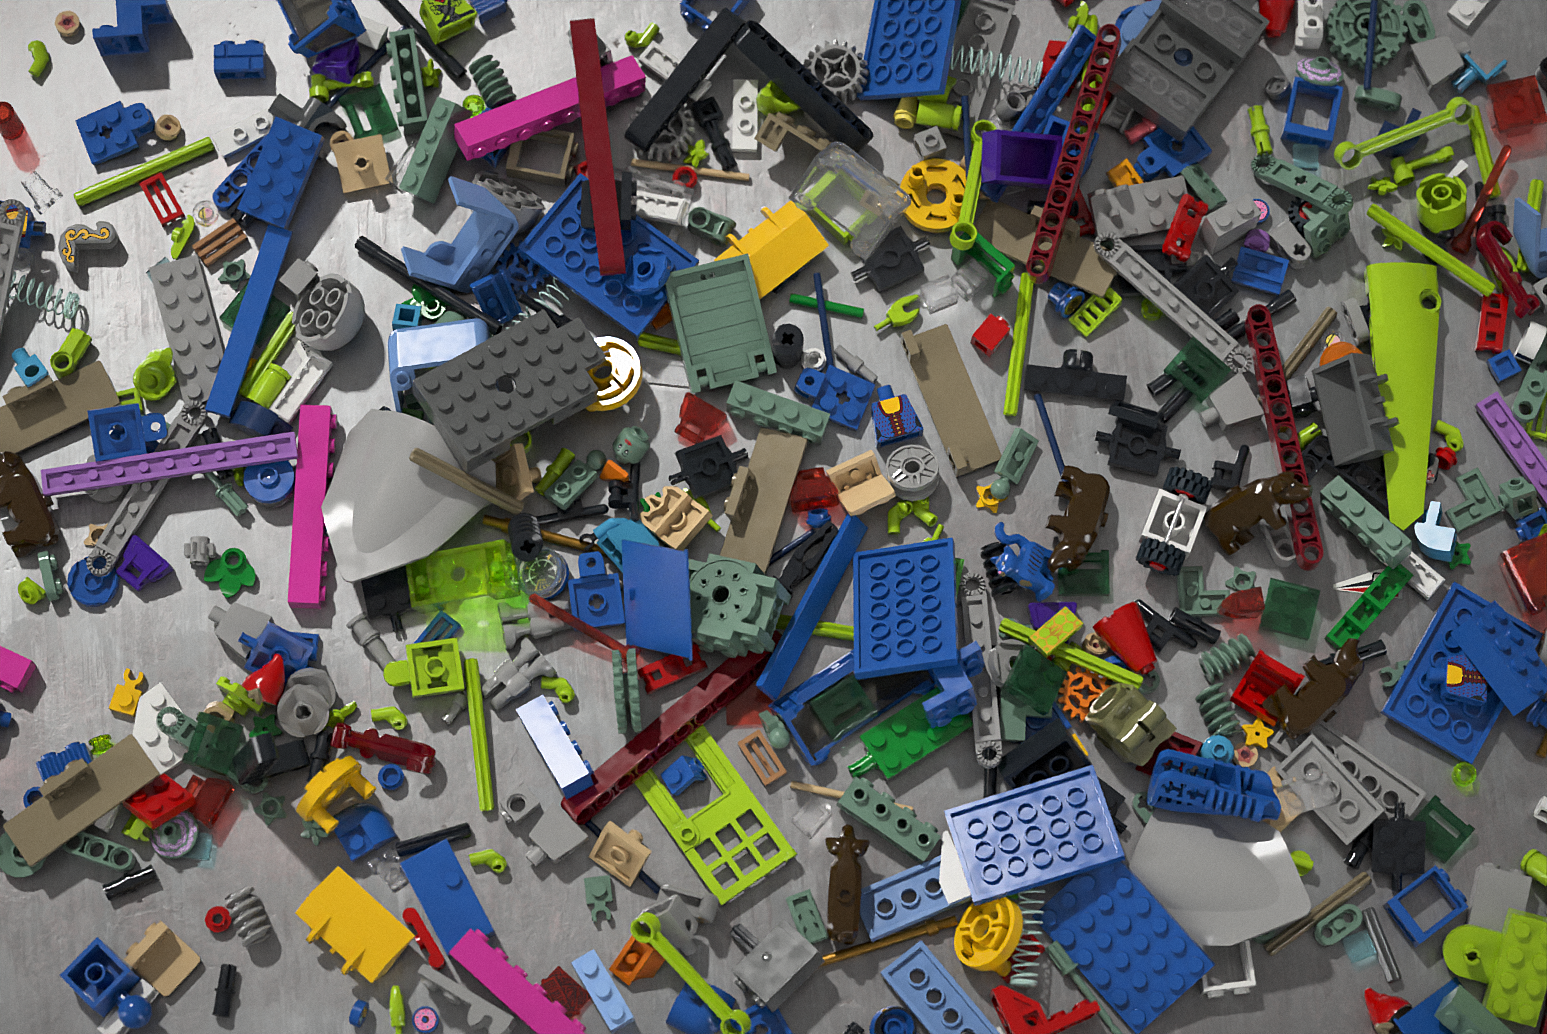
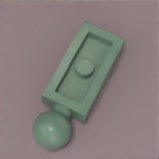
M1015 428L994 471L1001 476L990 487L991 494L996 499H1004L1010 494L1011 488L1009 483L1018 485L1039 440L1022 428Z
M592 450L587 455L586 463L577 459L544 492L545 498L565 511L598 478L597 471L595 470L602 469L605 466L606 455L600 450Z
M768 710L758 713L770 744L776 749L787 746L790 736L777 715L772 716Z

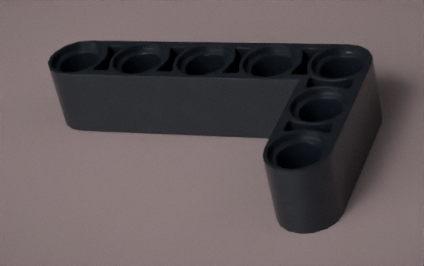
M1325 435L1317 436L1302 454L1304 464L1309 465L1312 469L1311 473H1306L1308 484H1310L1321 468L1334 478L1339 475L1374 508L1389 518L1388 500H1382L1377 496V491L1379 490L1387 494L1386 479L1362 461L1346 464L1347 469L1334 467L1328 437ZM1315 446H1324L1327 450V453H1318L1315 449ZM1356 476H1364L1368 484H1360Z
M272 732L249 739L232 759L239 785L250 784L311 765L304 740H296L276 746Z

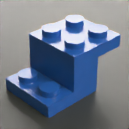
M116 0L117 26L101 25L99 28L92 29V35L101 56L150 52L149 25L173 23V13L168 0Z
M977 641L958 650L959 665L932 668L935 683L941 693L922 703L927 721L932 729L936 726L943 727L952 720L951 718L959 714H967L977 705L973 686L968 679V676L974 677L982 671V668L986 667L982 650Z

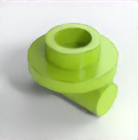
M26 577L18 585L20 598L28 604H35L46 597L45 590L29 577Z
M1296 850L1290 853L1300 877L1312 870L1314 861L1311 860L1306 852Z

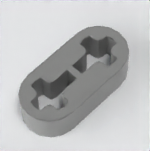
M1351 298L1342 301V312L1355 344L1360 345L1369 342L1370 332L1357 300Z

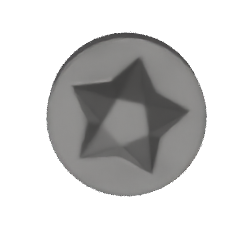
M1284 75L1272 77L1265 86L1266 92L1273 100L1283 99L1290 93L1292 88L1288 78Z

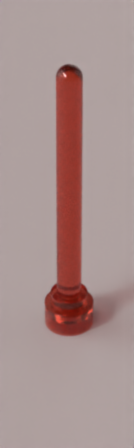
M1510 145L1502 147L1462 233H1458L1457 237L1455 236L1450 244V248L1460 254L1468 255L1472 247V239L1470 237L1511 154L1512 148Z
M530 595L529 601L535 606L611 650H619L623 663L627 664L626 653L630 648H635L636 659L639 656L641 649L633 644L631 646L628 644L623 645L539 595Z

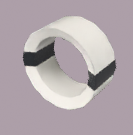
M1531 321L1520 340L1514 357L1531 364L1543 342L1547 328Z

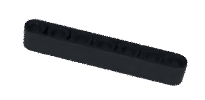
M722 9L631 123L624 134V138L643 152H646L733 44V38L746 24V21L729 9Z
M754 20L746 22L733 38L735 46L848 153L858 155L873 138L872 130L758 22Z

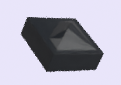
M714 96L691 103V110L700 127H703L708 122L712 124V120H723L724 114Z

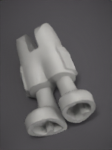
M569 601L527 602L524 608L511 607L506 602L498 603L501 625L507 624L502 626L505 648H514L517 639L526 634H531V637L537 639L573 627L571 616L552 618V615L571 611ZM528 618L530 620L529 623L508 624L518 619Z
M527 637L521 641V650L513 661L506 659L495 670L494 675L481 687L482 695L485 698L494 694L500 687L503 688L490 702L495 710L504 707L514 698L521 697L531 689L529 681L539 675L551 678L557 673ZM539 656L523 673H519V669L523 665Z

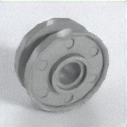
M912 444L901 446L893 451L887 459L886 480L894 489L897 497L903 500L917 501L925 499L937 489L940 479L939 463L937 456L930 449Z

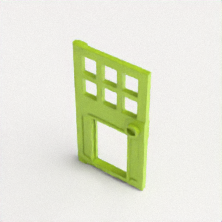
M701 725L684 741H686L698 760L703 764L723 795L687 819L652 768L636 780L634 784L712 894L718 897L719 904L723 906L781 864L787 863L796 857L797 852L794 848L792 849L705 726ZM752 810L763 828L748 837L736 819ZM730 824L743 842L727 851L715 834ZM769 834L780 849V852L765 861L753 843ZM710 839L722 856L706 866L695 848ZM748 848L760 866L744 875L732 858ZM727 863L739 880L723 890L712 872Z

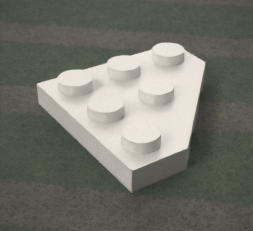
M161 682L139 697L132 734L155 765L160 775L163 773L167 774L193 755V753L160 731L156 725V717L163 708L169 706L181 711ZM173 714L163 715V724L169 727L176 725L177 720Z

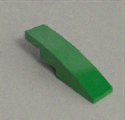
M1399 564L1395 569L1387 566L1324 639L1337 650L1340 649L1347 639H1358L1414 575L1402 564Z

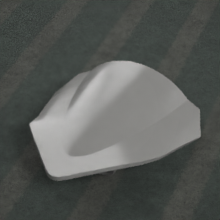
M371 409L349 431L331 485L321 506L337 566L342 579L346 582H358L428 557L489 503L486 499L409 460L412 450L419 448L464 471L434 425L404 413ZM490 460L468 472L473 477L496 488V463Z
M1156 807L1140 837L1129 865L1130 870L1198 945L1231 947L1300 920L1311 912L1312 905L1280 832L1262 820L1256 822L1250 820V818H1241L1239 815L1236 817L1232 815L1177 812Z

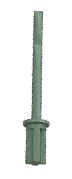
M166 422V428L168 430L171 424ZM213 472L204 473L218 489L215 496L221 498L237 517L247 512L246 509L249 506L233 490L231 482L223 484Z
M1056 940L1045 948L1046 952L1063 973L1061 976L1063 977L1068 973L1090 1003L1097 1000L1074 970L1079 964L1073 962L1060 943ZM1097 1000L1101 1009L1098 1013L1099 1016L1110 1026L1113 1034H1123L1113 1024L1111 1017Z

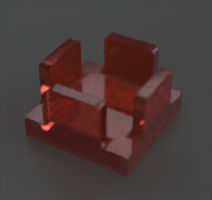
M1535 75L1490 84L1485 88L1488 96L1485 110L1491 129L1497 128L1499 134L1506 133L1507 138L1531 133L1535 126L1547 123V114Z

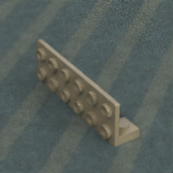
M786 113L768 114L756 134L755 140L777 152L790 131L871 181L859 202L860 205L881 217L893 196L899 195L900 189L898 186L900 184L890 177L883 176L881 178L877 175L879 172L877 169L868 164L862 163L860 165L856 162L858 158L847 151H837V145L826 138H816L814 130L805 125H795V119Z
M944 324L913 335L911 330L902 332L901 345L955 476L958 477L999 462L1002 456L948 325Z

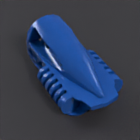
M1170 749L1163 750L1157 756L1148 787L1147 805L1177 812L1232 815L1236 817L1239 815L1241 818H1250V820L1256 822L1264 819L1278 820L1281 805L1273 791L1271 778L1265 771L1251 770L1249 767L1243 768L1241 765H1232L1229 762L1223 763L1221 760L1215 761L1213 758L1207 759ZM1168 760H1172L1173 763H1170L1169 766L1165 765ZM1193 766L1198 767V769H1196L1194 772L1190 771V769H1192Z

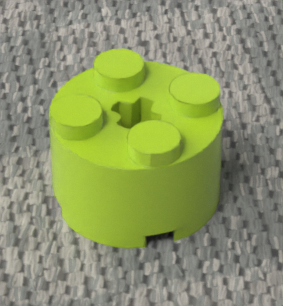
M1437 173L1427 176L1420 182L1416 192V214L1418 220L1430 232L1439 233L1440 230H1449L1465 222L1467 189L1460 178L1453 176V178L1445 177V173Z

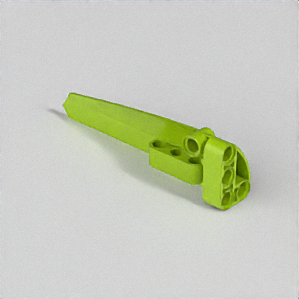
M1410 262L1375 263L1366 266L1364 271L1366 297L1369 296L1371 312L1369 330L1372 363L1377 376L1387 374L1389 379L1387 382L1378 385L1380 396H1384L1386 401L1382 403L1385 416L1388 417V420L1398 417L1399 420L1397 426L1389 428L1394 451L1383 455L1389 521L1404 531L1424 513L1441 298L1439 296L1436 266ZM1426 299L1433 301L1435 308L1426 309L1422 301Z

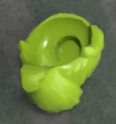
M772 80L767 83L766 87L760 90L756 97L757 109L764 116H768L769 113H790L800 109Z
M170 347L155 349L149 352L133 374V384L138 389L140 396L145 400L156 401L163 398L177 382L171 365L173 352Z

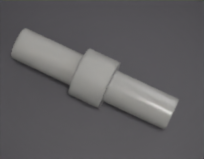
M841 345L834 350V353L848 364L847 367L852 372L859 373L871 383L877 380L878 376L864 365L865 362L858 356L854 357Z
M466 688L461 694L458 693L452 700V706L441 718L446 724L450 725L461 710L464 711L468 706Z

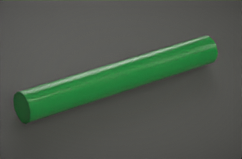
M790 294L789 303L818 309L817 298ZM824 300L826 311L858 318L863 317L864 308Z

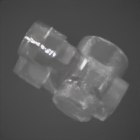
M35 170L21 181L25 191L35 203L33 207L40 215L63 197L56 187L53 189ZM35 181L41 184V188L38 191L32 189V184Z
M390 847L379 857L372 859L367 866L373 875H379L391 891L397 893L409 884V880L398 862L399 855L393 847Z

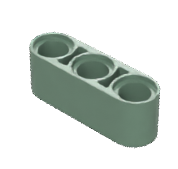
M80 832L75 836L80 837V844L76 848H69V841L62 845V848L74 857L120 873L130 872L136 866V856L130 849L85 832ZM98 845H103L104 853L99 857H93V849ZM121 854H128V862L122 866L117 865V858Z

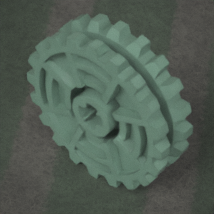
M1337 0L1327 17V24L1324 32L1328 33L1325 38L1326 43H1331L1332 46L1329 50L1332 54L1337 53L1339 55L1337 58L1339 62L1345 60L1348 62L1347 67L1352 68L1356 65L1359 70L1364 71L1371 0ZM1378 0L1372 70H1376L1378 64L1384 67L1388 64L1389 59L1393 60L1406 39L1404 35L1407 33L1408 27L1404 26V23L1407 21L1406 15L1400 14L1403 8L1401 5L1395 6L1394 0Z
M635 648L628 649L626 653L627 672H623L620 651L612 650L618 734H625L627 730L626 711L631 710L632 729L635 733L642 732L640 689Z

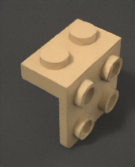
M872 450L826 470L834 495L850 516L863 514L868 509L887 503L896 496L894 489L882 475Z
M160 921L158 924L153 923L144 932L145 937L139 944L135 942L126 951L127 956L124 960L160 994L167 997L200 964L201 958Z

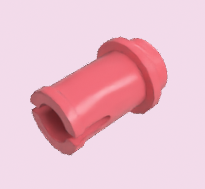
M1144 117L1141 123L1125 130L1124 134L1128 142L1133 145L1157 130V126Z

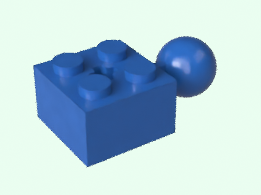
M98 937L60 974L62 979L94 1011L103 1017L116 1005L119 1007L118 1017L121 1023L128 1028H142L148 1024L152 1017V1006L145 997L140 995L130 996L128 994L141 978Z

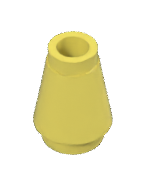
M918 96L901 98L893 115L895 125L903 129H910L914 126L917 119Z

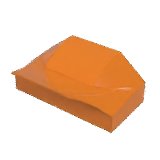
M632 935L609 970L629 986L638 979L653 978L665 959L649 942L641 943Z

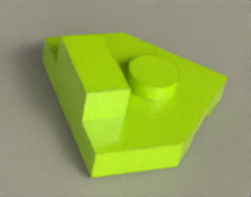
M224 676L219 678L216 685L227 694L222 703L232 708L243 718L247 716L250 710L260 717L264 714L266 707L263 702L258 705L255 699L248 697L249 692L236 682L231 684L229 683L230 680Z

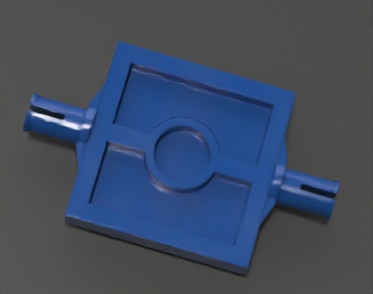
M269 621L262 634L256 639L242 632L237 641L251 648L250 656L244 668L252 672L261 669L263 665H266L273 659L275 654H280L284 661L285 685L288 677L296 671L304 668H313L308 665V658L315 644Z

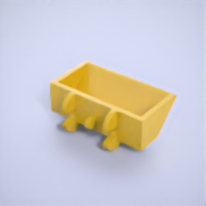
M792 200L774 214L769 208L763 207L760 211L767 219L756 228L747 230L748 234L739 241L731 233L728 234L726 240L732 246L714 259V261H719L748 253L759 300L829 246L808 215Z
M339 866L308 895L295 912L313 929L306 938L309 944L315 939L319 940L322 937L332 947L329 950L331 954L334 955L338 952L347 960L340 971L344 976L350 970L357 969L371 983L388 972L415 937L411 931Z

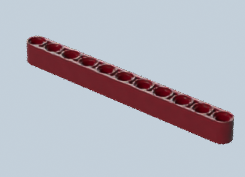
M595 19L569 20L600 276L626 274Z
M1113 24L1103 25L1098 31L1027 260L1026 269L1029 279L1036 284L1045 283L1051 275L1121 48L1120 30ZM1112 35L1116 37L1112 42L1104 41L1106 36ZM1101 58L1109 60L1105 65H1099L1096 62ZM1093 81L1102 83L1098 88L1089 86ZM1086 104H1093L1095 106L1091 111L1082 109ZM1079 127H1086L1088 129L1084 134L1075 132ZM1071 150H1079L1081 152L1077 157H1070L1068 155ZM1064 173L1074 175L1070 180L1061 179ZM1057 196H1064L1067 198L1065 202L1061 204H1057L1054 202V199ZM1051 219L1059 221L1055 227H1049L1046 224ZM1044 242L1052 244L1049 250H1041L1039 247ZM1041 265L1045 267L1044 271L1040 274L1032 272L1035 266Z
M1256 304L1249 308L1244 326L1277 475L1285 471L1295 472L1294 479L1308 486L1271 315L1266 306ZM1252 316L1260 317L1263 322H1255ZM1263 339L1268 343V345H1259L1257 340ZM1262 363H1270L1273 369L1264 368ZM1267 386H1274L1279 392L1272 393L1268 390ZM1279 409L1283 412L1284 416H1276L1272 410ZM1278 433H1285L1288 435L1289 440L1280 439ZM1289 456L1295 463L1288 464L1283 460V457ZM1309 497L1295 504H1284L1298 566L1305 571L1316 569L1324 555L1312 497ZM1300 504L1305 508V511L1298 512L1293 505ZM1306 528L1311 535L1303 536L1299 529ZM1304 553H1313L1316 560H1308Z
M777 629L774 630L772 640L776 643L774 650L782 637V634ZM748 649L746 657L739 655L736 658L729 657L590 775L594 785L569 799L564 797L561 801V808L578 825L588 822L761 676L772 653L763 651L762 654H758Z

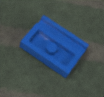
M1241 246L1237 258L1238 265L1234 268L1231 282L1279 296L1289 260Z
M500 269L494 275L490 274L470 284L481 311L489 314L501 323H505L519 313H523L503 269Z

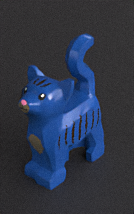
M997 523L994 534L998 541L1006 544L1004 553L990 559L995 564L998 575L1001 577H1011L1020 586L1032 590L1037 601H1043L1052 594L1055 587L1052 582L1054 578L1047 567L1048 560L1053 551L1044 548L1036 542L1029 541L1020 534L1007 535L1004 532V523ZM1015 543L1020 549L1018 557L1008 545Z

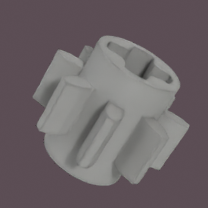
M193 536L190 543H184L185 558H190V564L208 565L209 558H215L216 546H214V543H210L209 537Z

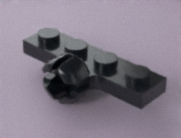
M1068 349L1064 352L1061 367L1026 364L1024 389L1124 401L1127 376L1093 371V354L1089 351L1081 350L1079 365H1076V349Z

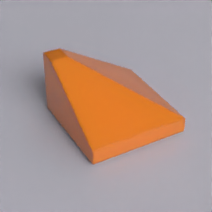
M612 460L606 462L599 476L602 481L620 480L622 482H629L628 473Z

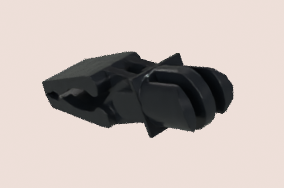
M829 521L825 523L796 549L782 571V576L779 579L774 575L772 576L782 584L791 595V598L793 597L792 588L798 586L812 574L827 553L838 532L835 524ZM823 542L817 554L803 562L805 554L813 546Z

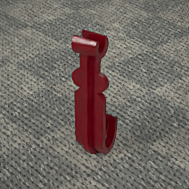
M1490 221L1478 230L1476 234L1477 247L1496 278L1502 281L1503 292L1511 295L1516 303L1514 308L1516 316L1520 319H1523L1526 314L1531 316L1540 306V302L1536 296L1527 294L1522 286L1521 275L1518 272H1513L1512 264L1494 238L1496 237L1504 246L1511 241L1513 236L1501 222Z
M337 723L334 728L331 746L340 749H345L347 746L360 749L361 756L364 758H371L375 753L378 759L407 766V770L430 774L432 767L435 766L436 751L427 744L389 734H383L379 737L378 731L374 728H368L364 733L351 730L352 727L344 723Z

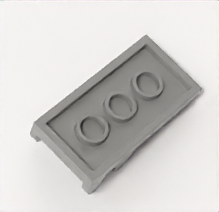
M1184 175L1130 186L1126 184L1108 190L1099 189L1087 194L1096 238L1102 232H1112L1119 239L1169 230L1179 202L1183 195L1187 193ZM1191 209L1187 213L1189 216L1192 215ZM1105 238V239H1102L1100 242H1106V241H1111V240Z
M1314 733L1275 768L1284 780L1346 845H1349L1386 810L1382 802L1375 798L1368 788L1353 776Z
M423 963L420 967L418 974L422 978L421 982L425 987L435 993L439 989L444 992L443 995L448 1001L457 1006L463 1003L470 1008L468 1023L474 1032L483 1029L485 1026V1028L489 1029V1034H511L517 1024L514 1017Z

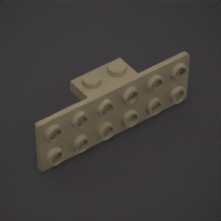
M989 199L974 226L977 232L1003 255L1026 265L1043 208L1035 205L1030 215L1003 202H993ZM1068 217L1050 276L1103 298L1117 271L1095 252L1094 242L1080 237V225ZM1051 219L1047 222L1046 225L1049 227H1055L1058 225L1059 221L1057 219ZM1044 242L1039 248L1041 250H1049L1052 244ZM1103 246L1100 247L1102 250L1111 251ZM1038 265L1034 269L1043 272L1045 267Z
M98 360L56 381H53L48 374L30 387L26 385L23 387L17 386L7 392L8 394L2 396L6 405L0 407V452L10 451L18 454L89 420L87 410L120 405L121 402L102 362Z
M760 428L748 468L739 466L738 472L732 477L730 497H727L724 502V511L730 519V524L720 556L756 563L765 574L767 573L808 439L785 432Z
M130 734L89 764L83 758L73 760L65 766L63 772L47 778L43 782V786L39 788L43 797L6 822L3 828L28 865L33 867L159 777L160 773L136 738Z

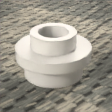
M817 348L806 350L801 357L802 367L804 369L812 368L819 372L822 371L826 365L825 354ZM811 358H816L818 360V363L816 365H812L809 363V360Z

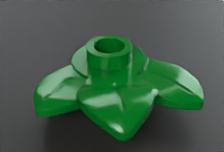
M415 284L412 286L413 298L402 302L405 305L421 306L422 316L434 322L446 312L445 303ZM442 286L446 290L450 291L448 287Z
M229 548L222 554L221 558L209 563L205 570L204 581L219 582L223 595L226 598H230L238 593L242 584L253 586L256 574L254 568L247 563L246 555L242 550ZM231 558H238V563L236 565H231Z

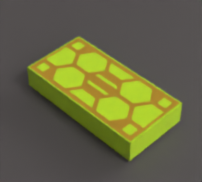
M1065 606L1029 636L1028 641L1047 658L1083 627V622Z

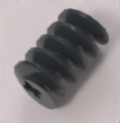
M790 323L782 324L777 327L773 334L771 349L775 363L781 367H793L798 364L803 355L804 337L801 329L796 325Z
M520 513L514 516L508 525L512 553L520 561H533L543 548L539 521L530 513Z
M994 542L983 546L981 550L984 551L980 554L981 558L986 560L983 563V567L989 569L986 572V578L991 579L988 585L994 589L991 592L993 598L1005 597L1019 592V590L1015 589L1019 584L1011 577L999 576L995 564L990 561L992 557H997L1004 553L1006 544L1001 542Z

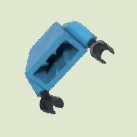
M610 518L593 530L594 533L582 534L579 542L586 538L592 541L590 545L584 548L585 551L591 550L594 547V541L599 539L597 542L599 547L622 573L621 540L625 539L656 546L659 545L655 535L641 520L634 522L626 518ZM622 584V586L620 587L621 591L624 589V585H623V584Z

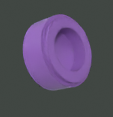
M1260 229L1250 230L1245 237V248L1264 253L1269 248L1270 236Z

